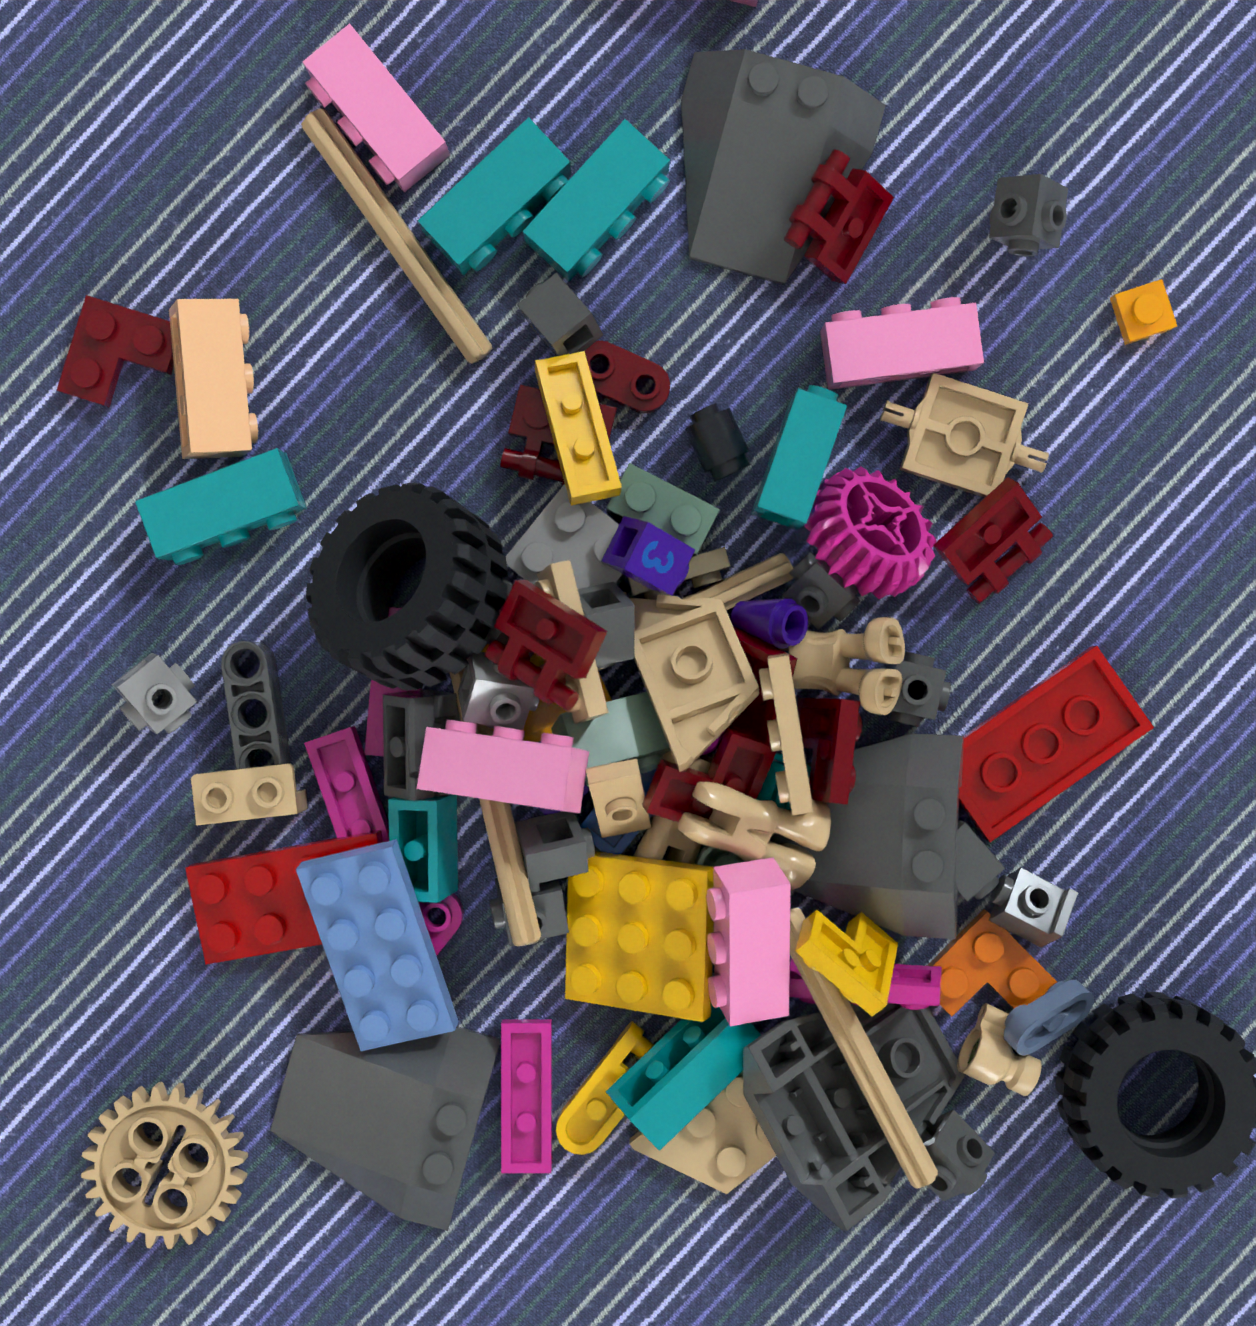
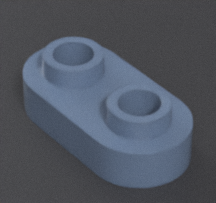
M1078 980L1057 982L1048 989L1045 995L1028 1005H1019L1009 1013L1005 1020L1004 1040L1018 1054L1023 1056L1029 1055L1083 1021L1094 1004V995Z

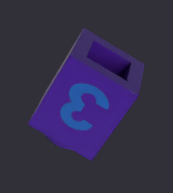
M623 516L601 562L649 589L672 596L676 587L684 581L688 574L689 562L695 549L647 521Z

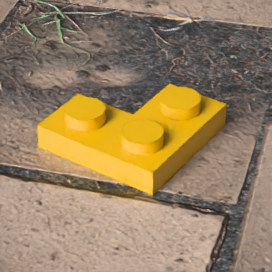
M818 910L804 919L795 952L802 957L805 964L811 969L819 971L840 989L847 1000L858 1004L872 1017L887 1006L898 942L862 912L848 922L846 933Z

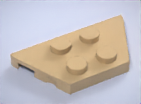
M657 595V600L629 598L635 605L634 660L678 770L682 772L687 770L759 695V686L721 599L697 597L693 600H683L678 596Z
M743 1071L660 1151L640 1131L629 1138V1144L635 1151L725 1194H728L776 1156L743 1095Z

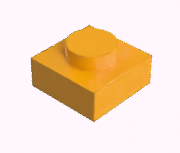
M1162 279L1117 293L1110 298L1125 345L1177 327Z

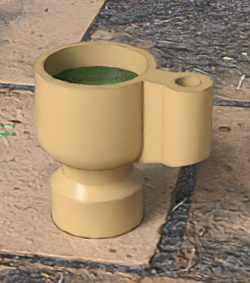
M985 1003L979 1011L975 1028L968 1034L960 1050L957 1063L958 1071L987 1085H994L1004 1081L1008 1089L1023 1096H1028L1039 1080L1042 1068L1041 1061L1030 1055L1023 1056L1013 1053L1012 1047L1004 1040L1003 1036L1005 1020L1009 1013Z

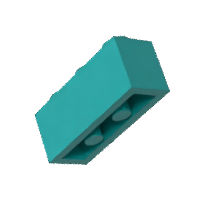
M528 117L418 220V223L423 233L463 276L471 268L477 272L494 258L497 253L494 247L506 235L509 234L512 238L519 235L533 220L534 216L531 212L544 200L549 203L569 181L568 178L572 175L570 161Z
M624 119L523 230L525 243L568 282L577 273L582 277L586 276L600 261L603 254L598 250L611 236L616 240L620 239L635 222L636 216L632 213L645 199L649 203L655 201L668 186L670 180L666 176L669 173L670 159Z
M278 448L135 501L156 558L167 561L173 559L175 565H182L203 557L202 548L220 542L221 547L226 548L247 541L251 538L248 531L267 524L269 530H275L297 521L295 513L307 509L287 453Z
M711 1003V1017L704 1022L681 1019L621 1076L606 1093L626 1117L660 1151L743 1071V1048L760 1037L761 1034L752 1023L730 1027L720 1007L714 1008Z

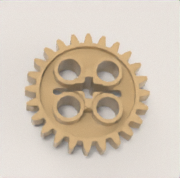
M158 1082L152 1088L150 1097L144 1087L140 1086L132 1092V1102L124 1095L114 1102L116 1112L107 1109L99 1116V1120L104 1127L96 1126L88 1134V1137L97 1145L89 1146L82 1152V1157L95 1162V1164L81 1173V1178L96 1180V1185L85 1194L86 1198H102L104 1203L97 1209L95 1215L98 1217L111 1212L115 1217L110 1224L109 1230L113 1232L123 1224L128 1226L127 1242L129 1243L141 1232L145 1234L146 1248L149 1249L156 1243L159 1236H163L167 1249L174 1247L178 1242L179 1234L182 1235L188 1245L193 1244L198 1237V1228L207 1236L211 1234L216 1227L214 1218L224 1222L231 1212L226 1203L236 1204L242 1193L232 1185L242 1184L248 1174L241 1169L235 1168V1166L244 1163L248 1157V1152L234 1150V1146L240 1142L244 1134L243 1132L228 1133L226 1128L234 1119V1115H226L219 1119L215 1113L221 1101L217 1099L207 1107L201 1104L203 1098V1089L201 1088L190 1098L185 1097L184 1083L179 1082L171 1094L167 1095L164 1083ZM151 1122L159 1126L163 1134V1140L159 1142L150 1140L144 1133L143 1124ZM183 1125L186 1131L181 1143L175 1149L168 1163L170 1172L159 1183L152 1205H148L145 1203V1197L162 1168L163 1161L161 1157L171 1148L178 1126ZM191 1143L202 1145L208 1152V1162L194 1160L189 1154L188 1145ZM123 1168H131L137 1171L141 1177L142 1185L136 1187L127 1183L123 1177ZM168 1189H177L184 1193L188 1206L179 1207L171 1203L168 1198Z

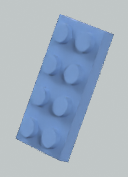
M397 839L301 862L296 872L360 1051L455 1031L459 1021Z

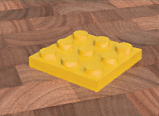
M595 851V857L588 858L589 872L568 877L567 924L569 933L566 934L565 999L704 1022L711 1017L708 978L712 976L713 963L708 952L707 936L709 933H714V920H712L708 910L707 890L714 888L713 867Z

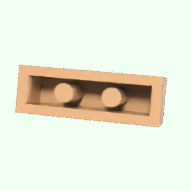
M177 299L169 309L182 459L242 457L252 450V443H257L258 440L257 418L255 413H249L247 394H252L253 370L250 363L244 364L243 344H247L249 340L247 315L240 314L239 299Z

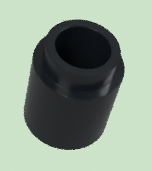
M715 403L689 416L693 425L687 427L685 432L704 472L710 471L714 482L751 465L746 456V453L750 452L730 408L720 411Z

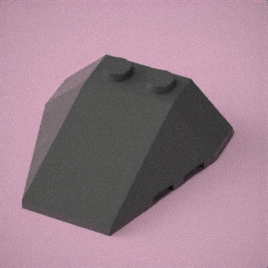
M747 49L694 52L681 99L689 259L785 285L813 240V237L808 235L802 248L797 249L784 241V237L792 224L789 221V217L795 206L803 204L814 184L811 178L819 164L825 165L833 149L842 151L850 158L842 174L846 179L852 168L863 169L873 153L886 105L844 76ZM832 195L820 214L824 219L835 201Z
M912 733L855 749L853 765L856 771V781L853 790L849 793L848 805L825 802L830 809L831 816L830 834L826 847L822 851H815L776 833L769 840L780 845L790 843L801 846L810 852L815 859V870L811 877L801 887L793 891L854 916L862 912L875 924L904 936L956 939L958 887H955L958 805L959 788L962 786L964 736Z
M887 1003L885 1008L872 1017L860 1006L851 1004L921 1137L928 1125L935 1124L965 1077V1074L958 1071V1061L929 1007L921 1010H911L902 1007L900 1004ZM821 1012L781 1021L743 1048V1095L791 1184L841 1230L848 1231L886 1200L893 1189L890 1183L901 1168V1165Z
M457 1026L455 1031L360 1051L354 1031L298 1033L295 1038L270 1131L399 1218L448 1231L501 1038Z

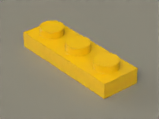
M585 351L535 360V373L570 505L620 496L622 486Z

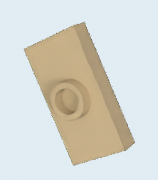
M637 759L586 769L588 785L602 838L651 828L649 814L642 806L645 795Z

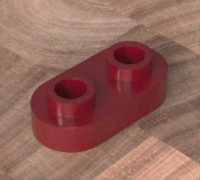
M596 341L585 350L596 394L635 412L644 414L655 412L666 403L670 393V380L668 374L660 365L607 341ZM597 357L607 359L610 364L609 369L603 374H597L590 368L591 362ZM641 378H650L655 384L654 391L647 395L639 393L636 389L637 381Z

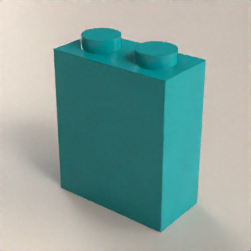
M809 385L807 391L797 389L788 404L751 515L794 530L800 529L807 523L847 408L846 404L836 401L837 393L815 385Z

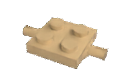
M936 373L930 375L923 399L914 410L887 400L883 407L884 412L881 413L880 421L908 429V445L900 467L901 471L984 498L1004 481L1005 475L1013 467L1014 463L1042 473L1047 464L1044 462L1049 457L1048 452H1042L1021 445V426L1029 403Z

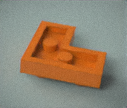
M985 909L927 965L942 967L940 1005L951 1016L961 1009L987 982L1013 1009L1019 1005L1030 1004L1045 995L1048 989L1057 983L1004 928L989 921L991 914Z

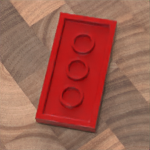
M1091 646L964 735L962 786L959 788V802L986 841L992 842L1152 730L1154 726L1098 646Z
M381 830L200 862L185 867L205 965L322 945L296 872L297 867L303 861L382 843Z

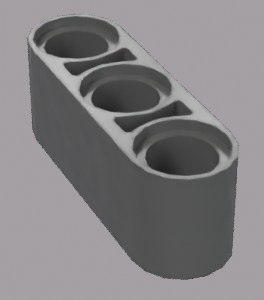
M239 641L225 650L222 656L221 669L236 768H253V757L259 749L269 751L274 758L275 765L290 763L291 757L274 653L267 645L261 642ZM249 649L254 651L260 660L258 672L250 678L243 675L238 666L241 654ZM253 699L261 701L267 709L266 721L260 727L252 725L246 717V708Z

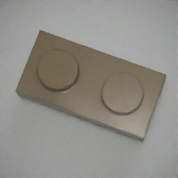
M725 547L692 556L689 562L688 574L683 582L691 580L693 588H698L721 581L720 571L730 567ZM628 577L633 597L643 594L645 599L657 600V595H668L649 589Z

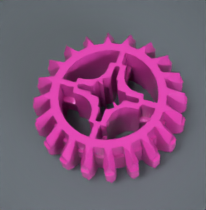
M862 466L854 471L845 468L830 479H826L819 486L808 521L804 525L810 531L806 542L818 548L815 559L824 560L830 567L828 575L838 574L843 579L844 588L854 584L861 596L872 592L879 600L886 595L895 597L921 580L925 575L924 572L929 569L931 561L935 557L932 547L937 540L929 533L933 523L921 515L924 506L915 505L909 498L911 491L904 493L897 487L896 479L891 481L884 480L879 470L869 474Z

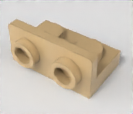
M290 763L200 773L191 777L196 826L293 815L308 809L306 789L296 790L294 766Z

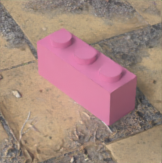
M350 23L302 61L311 77L305 82L308 89L324 108L332 103L343 117L337 121V124L354 146L359 145L363 141L374 157L368 162L386 185L395 181L405 193L450 156L445 140Z
M950 297L932 301L930 303L931 309L912 311L911 304H897L882 308L881 315L862 318L861 311L859 310L833 314L831 316L832 322H826L820 331L828 389L833 390L930 377L932 373L945 375L975 371L984 363L976 303L961 304L960 297Z
M446 720L445 729L426 727L417 789L580 813L589 751L573 748V737L542 733L541 743L524 741L525 731L494 726L493 736L476 734L477 724L455 720Z
M773 857L713 867L714 888L707 890L708 910L712 920H714V933H709L707 936L708 952L714 964V976L708 978V992L713 1007H720L730 1027L789 1016L790 882Z

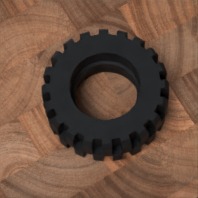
M421 483L402 484V486L395 484L379 489V495L367 494L356 501L357 507L352 511L345 510L335 520L338 525L331 534L326 532L320 542V545L323 547L318 558L313 557L309 570L313 575L312 583H307L306 599L308 603L312 604V607L308 608L307 612L311 628L315 630L316 640L322 649L330 653L333 659L386 687L417 690L422 688L423 684L430 687L447 680L446 674L448 672L453 674L459 673L469 665L467 659L473 653L480 654L488 644L484 639L491 628L496 630L494 626L500 615L498 613L499 605L506 602L508 586L502 582V578L508 577L506 557L501 555L503 553L502 544L497 535L490 530L489 525L433 486L426 487ZM426 557L424 574L416 592L404 607L389 617L391 597L399 580L411 566Z
M1146 992L1144 998L1140 999L1131 993L1118 997L1119 1006L1113 1009L1105 1003L1092 1011L1097 1020L1089 1027L1081 1021L1072 1033L1079 1039L1074 1048L1064 1045L1059 1058L1066 1065L1065 1073H1056L1055 1089L1063 1097V1099L1057 1102L1061 1118L1069 1126L1067 1132L1074 1143L1113 1182L1125 1189L1133 1186L1140 1195L1156 1198L1160 1194V1190H1163L1171 1199L1186 1197L1188 1195L1187 1187L1194 1186L1202 1193L1215 1187L1212 1178L1219 1173L1229 1178L1239 1169L1234 1160L1241 1152L1249 1156L1256 1142L1249 1138L1252 1129L1256 1128V1077L1253 1075L1256 1074V1058L1254 1054L1244 1048L1245 1040L1236 1030L1223 1023V1020L1195 1003L1179 996L1170 998L1162 992ZM1179 1050L1187 1054L1193 1060L1197 1069L1198 1093L1195 1103L1185 1119L1174 1128L1154 1135L1134 1134L1126 1129L1118 1116L1117 1097L1121 1082L1129 1069L1143 1057L1157 1051Z

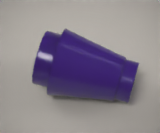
M790 598L739 601L734 606L731 614L733 626L780 649L799 644L805 637L808 628L806 610Z

